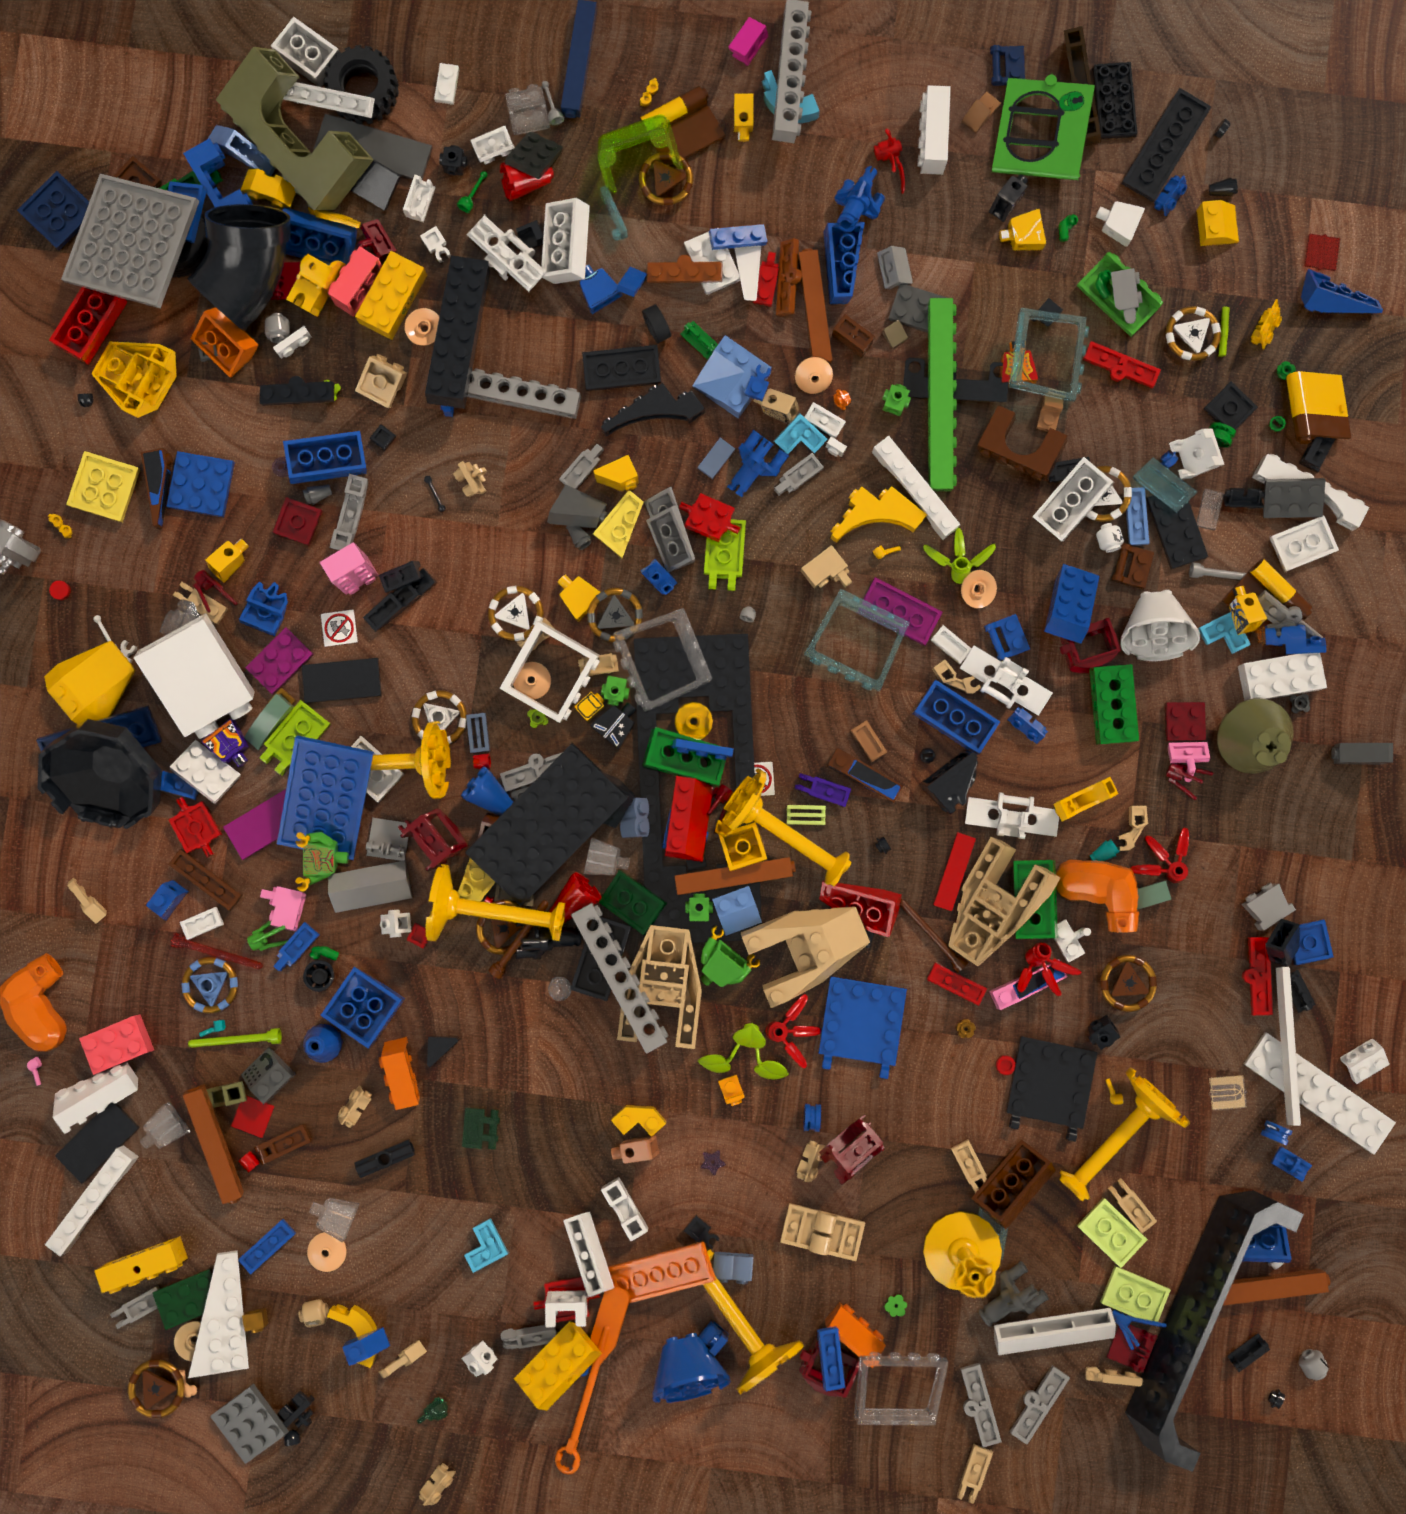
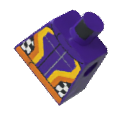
M229 719L202 740V743L224 763L228 764L233 760L238 767H241L248 762L243 752L249 748V745L235 720Z

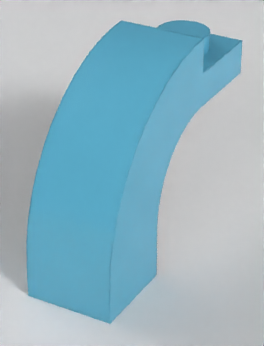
M772 70L764 73V80L762 81L765 90L763 100L768 109L774 114L777 83ZM811 94L804 97L803 103H800V108H803L801 120L798 119V123H807L819 118V108L814 95Z

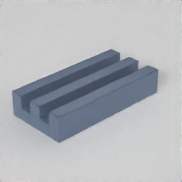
M486 713L466 715L470 753L490 751ZM481 717L485 742L484 748H482L479 718ZM473 718H475L478 748L475 749L471 721Z

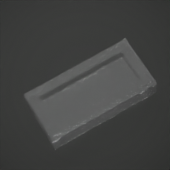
M1204 489L1196 522L1198 527L1216 530L1224 493Z

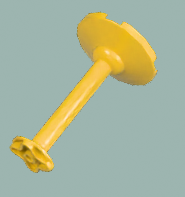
M439 721L427 723L423 732L421 746L417 748L415 753L373 755L371 770L416 769L423 776L425 788L429 796L433 799L443 798L449 786V782H445L446 768H451L450 747L446 731L440 730L437 725L440 724Z
M759 768L756 769L757 774L753 778L747 776L726 803L724 809L727 810V813L722 822L720 820L717 821L715 832L725 837L742 823L748 824L755 821L826 869L825 883L835 886L842 874L851 865L849 853L844 852L836 858L764 810L762 808L763 801L760 797L766 782L767 773Z
M441 864L442 867L437 868L429 896V901L433 902V908L430 916L426 917L427 940L437 941L447 921L454 919L458 913L546 927L550 929L552 939L560 941L565 918V903L559 902L551 913L462 899L459 893L453 889L449 865Z
M1131 1067L1125 1073L1137 1094L1135 1102L1138 1107L1074 1175L1060 1171L1061 1176L1059 1180L1081 1201L1084 1199L1090 1200L1086 1185L1149 1118L1154 1120L1163 1118L1184 1128L1190 1124L1185 1116L1179 1117L1181 1113L1176 1109V1106L1147 1079H1143L1141 1076L1135 1077L1136 1071Z
M958 1211L946 1215L933 1223L925 1236L923 1253L927 1268L936 1281L949 1289L960 1290L963 1294L976 1298L986 1296L994 1286L995 1273L1000 1266L1002 1249L998 1234L987 1220L975 1213Z
M710 1249L707 1251V1253L711 1261L714 1252H712ZM717 1277L714 1282L703 1284L708 1294L751 1353L749 1358L750 1367L736 1388L740 1395L760 1383L777 1370L779 1364L792 1358L804 1347L800 1340L778 1347L772 1344L764 1345Z

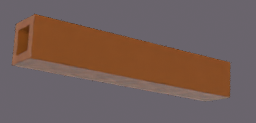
M807 248L799 252L798 262L799 270L802 272L801 285L811 357L822 358L831 365L832 354L818 250Z
M790 857L758 862L730 871L729 867L675 875L677 895L793 877L792 873L796 872L794 861H790Z
M205 1084L188 1089L184 1092L183 1098L222 1204L236 1203L242 1197L244 1190Z
M1312 1269L1234 1279L1223 1306L1329 1292L1330 1278L1325 1271Z

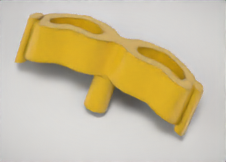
M656 78L650 80L646 92L640 98L641 106L651 104V95L658 91Z
M56 514L48 515L49 521L55 528L59 529V532L65 538L72 537L71 527L63 525L61 516Z

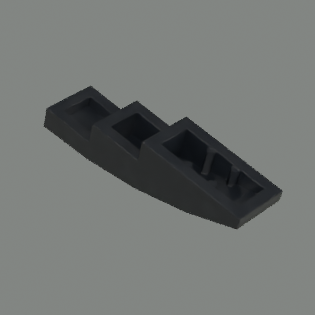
M425 568L420 570L424 577L396 589L393 593L390 592L363 617L375 632L401 614L437 583Z

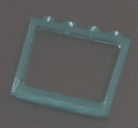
M1020 308L1009 388L1075 402L1076 396L1080 394L1082 383L1078 382L1079 375H1083L1084 371L1081 357H1085L1087 348L1086 345H1083L1084 337L1087 338L1089 326H1086L1087 317ZM1029 319L1069 323L1078 326L1070 392L1022 380Z
M840 589L804 655L811 658L810 662L820 666L822 663L828 666V671L834 674L838 672L844 674V678L850 682L857 680L867 690L872 691V689L880 691L910 622ZM838 606H843L897 633L878 680H874L815 650L817 642Z

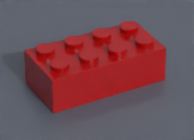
M81 287L49 341L59 349L89 365L128 301L124 298Z

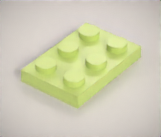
M1104 1197L1077 1225L1120 1268L1148 1240Z
M1114 1265L1100 1302L1135 1318L1158 1322L1171 1289Z

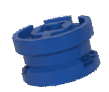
M805 1104L804 1131H809L810 1129L820 1132L821 1104H815V1106Z
M1266 1120L1264 1124L1266 1126L1265 1130H1262L1260 1135L1287 1145L1289 1142L1287 1140L1288 1136H1291L1292 1131Z

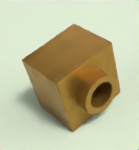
M266 1308L247 1311L242 1315L245 1331L251 1330V1333L261 1332L269 1324Z

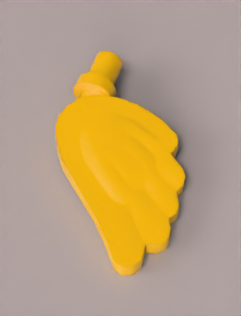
M308 207V211L318 218L360 228L361 222L351 217L326 210H312Z

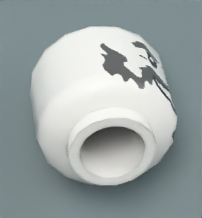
M1112 523L1102 525L1101 530L1096 533L1099 547L1101 550H1106V553L1119 550L1124 543L1120 527L1112 526Z

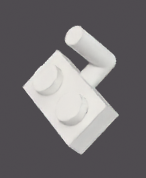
M1066 919L1057 923L1058 938H1054L1066 961L1069 963L1085 954L1078 939L1083 936H1089L1091 930L1089 928H1081L1073 932Z

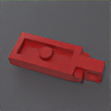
M768 252L767 262L762 261L760 265L757 300L753 301L754 304L772 307L779 271V264L774 263L776 257L774 252Z

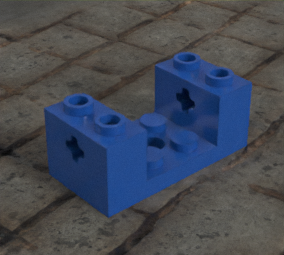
M209 138L183 153L201 185L207 188L206 193L214 207L233 204L253 205L247 193L242 194L240 189L224 198L217 187L213 189L216 185L209 174L225 166L223 159L226 158L217 142L213 144Z

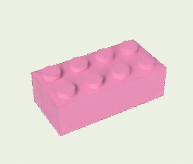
M354 542L320 562L330 581L346 595L348 593L350 595L356 593L360 586L373 583L376 580L375 577L379 576L368 556Z

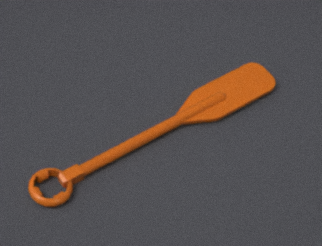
M615 1285V1288L607 1290L603 1294L591 1334V1340L602 1354L592 1364L567 1446L561 1447L555 1455L556 1467L563 1474H573L580 1466V1455L576 1448L600 1365L617 1345L629 1305L630 1295L628 1291ZM564 1450L566 1453L575 1456L572 1470L569 1467L562 1466L560 1463Z

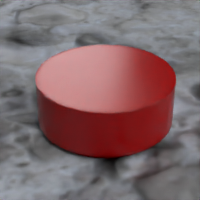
M58 580L51 584L49 592L53 598L65 600L69 597L71 589L67 583Z
M1002 1055L996 1060L995 1066L999 1073L1010 1075L1014 1072L1016 1063L1012 1057Z

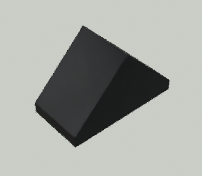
M429 1036L427 1065L429 1067L433 1066L461 1039L458 1036Z

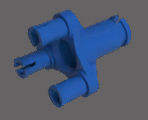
M868 166L865 169L863 176L859 178L856 184L850 179L845 180L841 190H838L835 195V201L839 205L845 206L837 220V223H840L838 227L845 232L854 230L861 215H865L870 219H876L881 211L880 207L885 201V197L881 193H876L872 198V181L877 175L875 168L870 173L872 166Z
M755 430L752 431L744 444L741 443L739 446L743 465L731 480L732 483L727 486L732 491H735L740 484V487L735 492L740 497L744 496L743 493L747 492L758 475L777 476L780 472L779 469L789 458V455L779 449L770 463L764 462L765 459L763 458L774 444L763 438L755 451H753L761 438H763Z

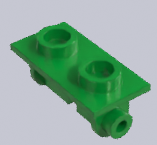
M694 321L688 322L680 335L708 360L718 346V343Z

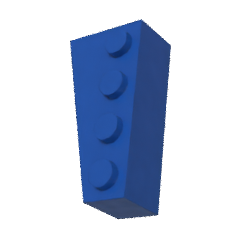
M857 222L854 230L851 232L841 230L838 227L840 223H828L823 231L829 304H848L853 296L865 222Z

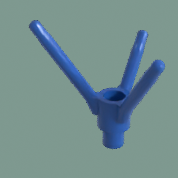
M1116 1309L1112 1311L1113 1318L1121 1328L1131 1350L1134 1349L1132 1341L1137 1347L1140 1346L1128 1328L1131 1322L1166 1327L1165 1323L1134 1318L1129 1315L1125 1316Z

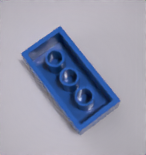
M360 431L283 441L290 484L347 477L349 474H367Z
M1066 564L1062 565L1055 580L1044 632L1080 644L1082 643L1089 630L1099 575Z
M937 680L932 682L912 713L968 751L974 752L976 756L981 753L1000 723L999 720Z

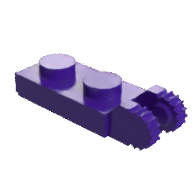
M799 774L801 780L813 783L811 789L802 785H796V790L846 807L851 788L818 777Z

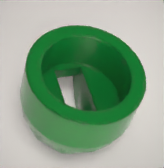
M1275 416L1269 422L1271 430L1276 432L1281 431L1286 424L1285 419L1281 416ZM1275 420L1281 427L1278 428L1272 422Z

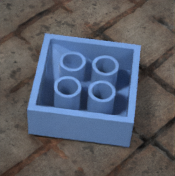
M725 335L713 351L692 387L739 419L753 399L745 395L750 377H757L756 368L759 364L761 365L760 372L763 374L767 372L768 368L772 369V367Z

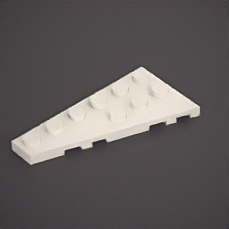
M237 1250L217 1253L188 1378L249 1368L246 1333L242 1318L244 1313Z

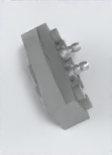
M0 520V565H2L0 573L3 575L7 572L10 565L18 569L22 564L29 567L32 561L36 562L41 553L40 547L22 538L24 532L4 520Z

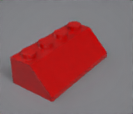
M676 776L664 856L703 862L709 820L708 811L711 806L713 786L695 778Z

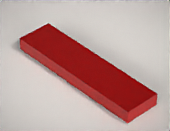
M957 832L933 903L934 906L948 911L953 910L976 838Z

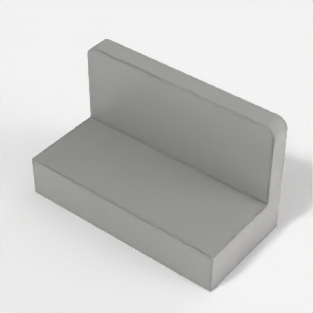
M890 246L877 253L885 289H892L900 284H913L905 248Z

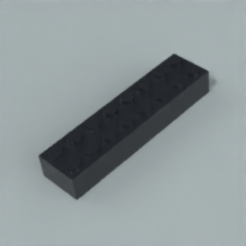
M451 255L425 390L428 404L465 409L490 276V266L487 260Z

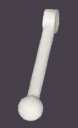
M99 615L94 616L93 619L98 623L108 642L111 641L101 623V617Z

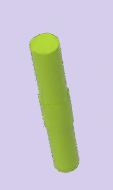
M1222 307L1221 338L1218 354L1220 357H1225L1227 351L1229 307Z

